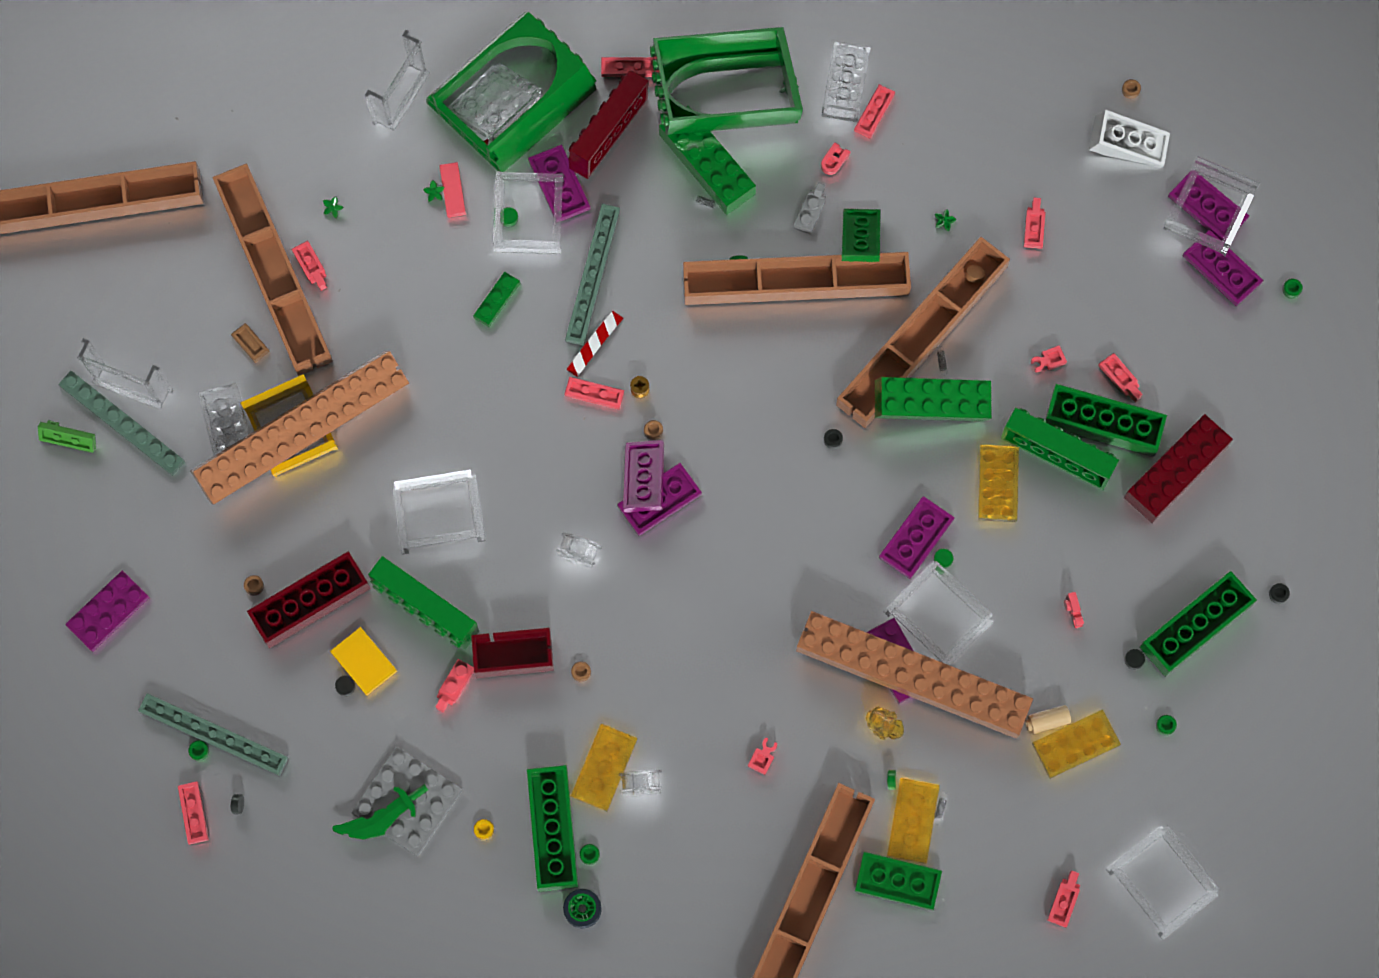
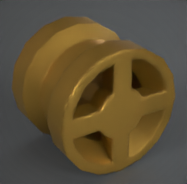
M637 376L632 379L630 384L632 395L640 399L645 398L649 393L648 380L643 376Z

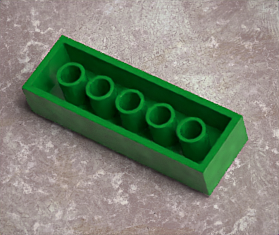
M659 125V135L726 215L756 195V185L711 131L666 135L665 126Z
M880 377L875 380V418L986 421L992 419L991 381Z
M1056 384L1045 420L1053 427H1061L1064 432L1154 457L1159 449L1167 415Z
M1015 407L1001 436V439L1101 490H1104L1119 462V459L1110 452L1105 453L1099 450L1096 445L1092 443L1087 444L1081 441L1080 437L1073 434L1069 435L1061 427H1053L1043 418H1036L1022 408L1018 409Z
M382 556L369 572L370 583L377 592L381 594L385 592L389 596L388 599L396 605L400 603L408 614L412 616L416 614L421 623L427 627L431 625L439 636L443 638L447 636L451 640L450 643L456 648L462 647L466 650L472 642L471 635L479 633L477 623L385 557Z
M1230 571L1147 638L1139 648L1166 677L1252 607L1257 599Z
M567 765L527 769L538 892L579 888Z

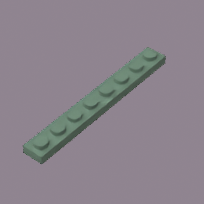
M606 204L601 206L566 334V342L584 346L618 221L619 207Z
M70 371L58 384L63 390L172 476L185 463L184 459L74 372Z
M148 693L138 709L140 713L278 776H280L288 760V757Z

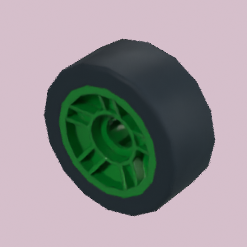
M587 889L574 890L566 897L563 905L567 921L572 926L580 929L589 928L596 924L602 912L598 896ZM581 904L586 907L585 912L579 911Z

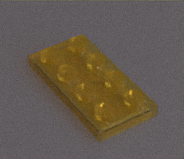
M980 445L978 520L1017 522L1019 447Z
M1103 709L1032 742V746L1049 779L1121 745Z
M601 724L572 791L571 798L608 812L638 738Z
M900 778L887 857L927 864L940 785Z

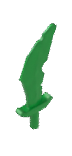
M423 784L407 795L403 789L394 787L393 790L400 797L387 805L386 809L382 808L375 811L370 819L360 817L340 825H334L332 829L338 834H348L350 838L363 840L385 835L387 829L408 809L411 811V816L416 817V806L413 801L427 792L428 788Z

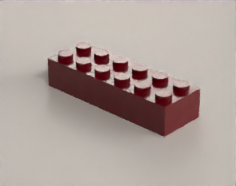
M632 70L627 75L621 77L618 87L612 89L609 99L600 105L597 115L591 117L588 127L586 129L583 128L579 134V139L570 145L568 150L570 152L568 158L569 169L589 179L647 101L649 80Z
M1204 414L1127 491L1124 498L1153 524L1229 447L1233 438Z
M348 551L247 610V613L270 649L371 588Z

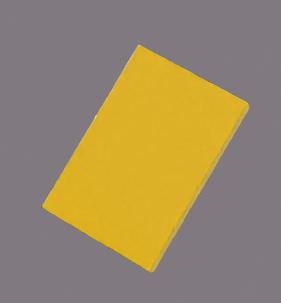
M361 627L330 651L366 696L398 672Z

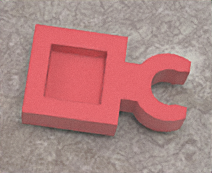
M1060 345L1043 351L1041 353L1042 358L1036 356L1031 359V364L1035 362L1040 364L1039 367L1035 368V372H1041L1045 366L1050 371L1067 363Z
M1076 592L1068 593L1065 598L1066 600H1064L1065 609L1072 616L1074 628L1083 627L1084 621L1080 613L1081 609Z
M768 738L763 740L762 750L756 748L748 764L749 768L763 775H766L774 760V756L770 755V753L774 752L777 748L776 742L771 748L766 746Z

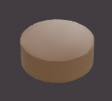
M1133 79L1125 81L1122 87L1123 95L1129 99L1136 98L1141 91L1140 83Z
M976 265L969 266L965 273L966 279L972 283H981L985 276V271Z
M651 420L645 424L644 434L650 440H658L663 434V426L660 422Z
M252 575L244 581V589L249 595L256 596L263 591L264 583L259 576Z
M577 662L573 665L571 674L574 680L585 682L591 676V669L587 663Z

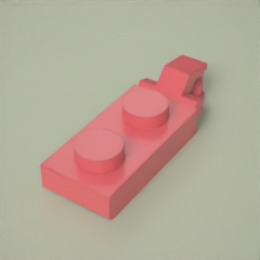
M1033 198L1032 208H1027L1023 247L1043 248L1046 212L1040 208L1041 198Z
M308 240L292 248L294 256L311 284L316 282L320 291L326 289L327 286L323 279L327 277L326 272Z
M1115 353L1099 363L1100 369L1124 396L1129 395L1134 402L1141 399L1143 394L1138 390V380Z
M460 659L456 661L438 692L437 698H439V701L435 706L437 710L444 712L448 704L452 706L454 702H457L474 673L473 666Z
M1070 871L1068 879H1062L1047 921L1067 928L1080 892V885L1076 884L1079 873Z

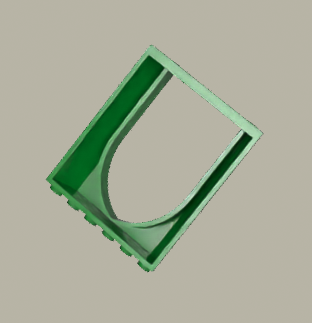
M524 12L427 97L426 103L502 175L597 90L595 85L596 79L583 63L582 58L577 53L574 54L570 51V47L564 41L561 42L554 31L548 30L543 21L539 18L536 19L530 12ZM527 45L547 48L555 55L557 60V70L552 85L539 101L489 145L480 139L443 103L453 92L501 52Z
M784 27L653 38V46H650V56L653 57L654 70L652 72V81L656 83L655 96L659 97L657 106L658 111H662L660 113L661 125L665 126L666 135L795 124L801 119L803 107ZM781 66L790 107L706 114L683 106L671 96V93L683 81L703 73Z

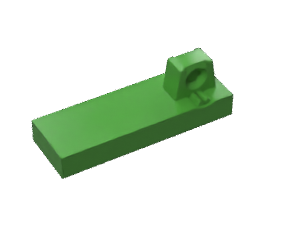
M50 420L47 423L40 422L38 425L39 441L92 453L96 449V438L93 433L62 427L59 425V422Z

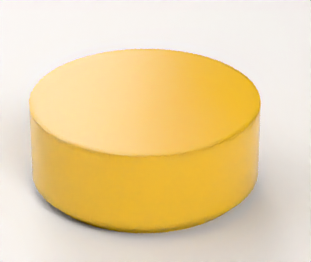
M481 819L474 825V833L477 838L487 840L492 837L494 826L489 820Z

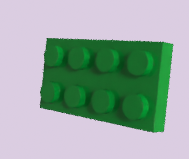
M881 209L843 210L842 261L880 262Z
M864 852L855 892L933 911L942 871Z

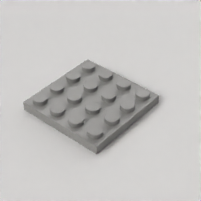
M396 747L351 813L358 818L370 819L375 811L382 808L386 809L387 805L400 797L393 790L394 787L403 789L409 795L425 784L428 791L413 801L416 806V817H412L411 811L408 809L395 820L385 833L387 837L416 856H419L463 789Z

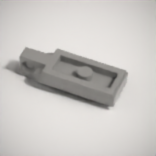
M818 182L815 191L810 190L794 224V228L809 234L812 233L825 204L826 196L823 195L825 190L824 184Z

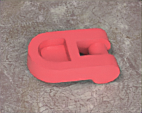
M835 142L821 162L822 171L828 175L836 174L850 156L851 151L840 148V145Z

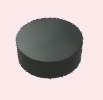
M837 429L828 430L824 435V444L830 449H836L841 446L843 441L842 433Z
M1282 583L1273 585L1269 591L1270 599L1277 604L1284 603L1290 596L1288 587Z
M1138 649L1128 651L1124 659L1125 664L1133 670L1141 668L1145 662L1143 652Z
M341 676L335 682V689L341 696H349L355 690V682L349 676Z
M234 794L232 796L230 807L233 814H242L244 796L242 794Z

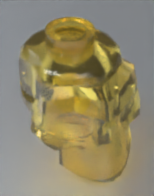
M879 706L868 711L866 715L867 726L873 731L874 735L882 740H886L888 737L896 740L903 736L904 726L902 721L897 720L895 712Z

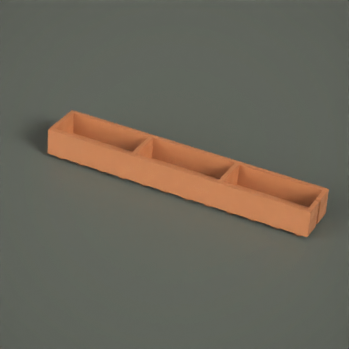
M196 161L0 190V234L204 204L200 169Z
M247 163L212 177L297 375L300 376L314 370L313 366L315 365L319 368L333 362Z
M980 237L837 398L836 406L849 416L852 413V419L866 429L875 418V380L880 377L911 378L1008 268L1010 258ZM976 265L985 271V276L981 283H972L966 279L965 273L969 266Z
M908 252L880 253V262L842 261V255L683 262L685 305L909 295L911 289Z
M384 351L195 467L190 472L209 502L214 505L408 385L409 382L402 370L395 368L399 365L391 352Z
M813 611L809 615L796 649L799 653L1016 739L1020 735L1033 701L1031 697Z
M838 783L753 978H798L874 804V798L858 792L855 799L853 798L854 789Z

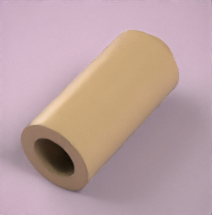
M1066 705L1027 715V720H1025L1027 731H1031L1032 734L1071 724L1070 712Z

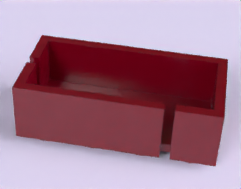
M550 628L493 633V642H491L489 633L471 635L473 666L476 678L554 671Z

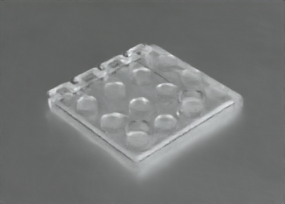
M498 63L496 66L492 65L453 101L448 108L466 125L493 141L540 99L542 89L501 63Z

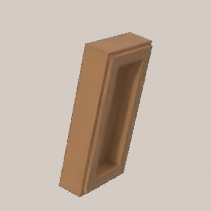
M246 323L231 334L254 363L270 352Z

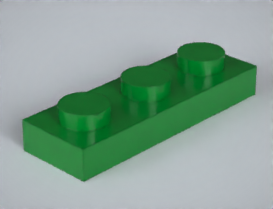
M504 272L473 315L474 319L490 327L521 284L520 280Z

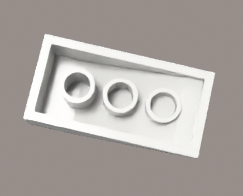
M1104 110L1095 116L1089 150L1109 157L1164 167L1170 133Z

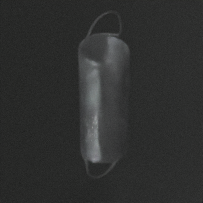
M698 196L696 199L697 203L713 209L716 207V202L702 196Z
M944 349L937 352L940 373L947 370Z
M941 795L934 818L942 821L947 798L943 799Z

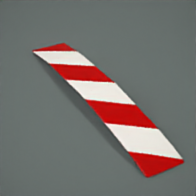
M612 311L582 347L567 370L578 377L601 345L624 318Z

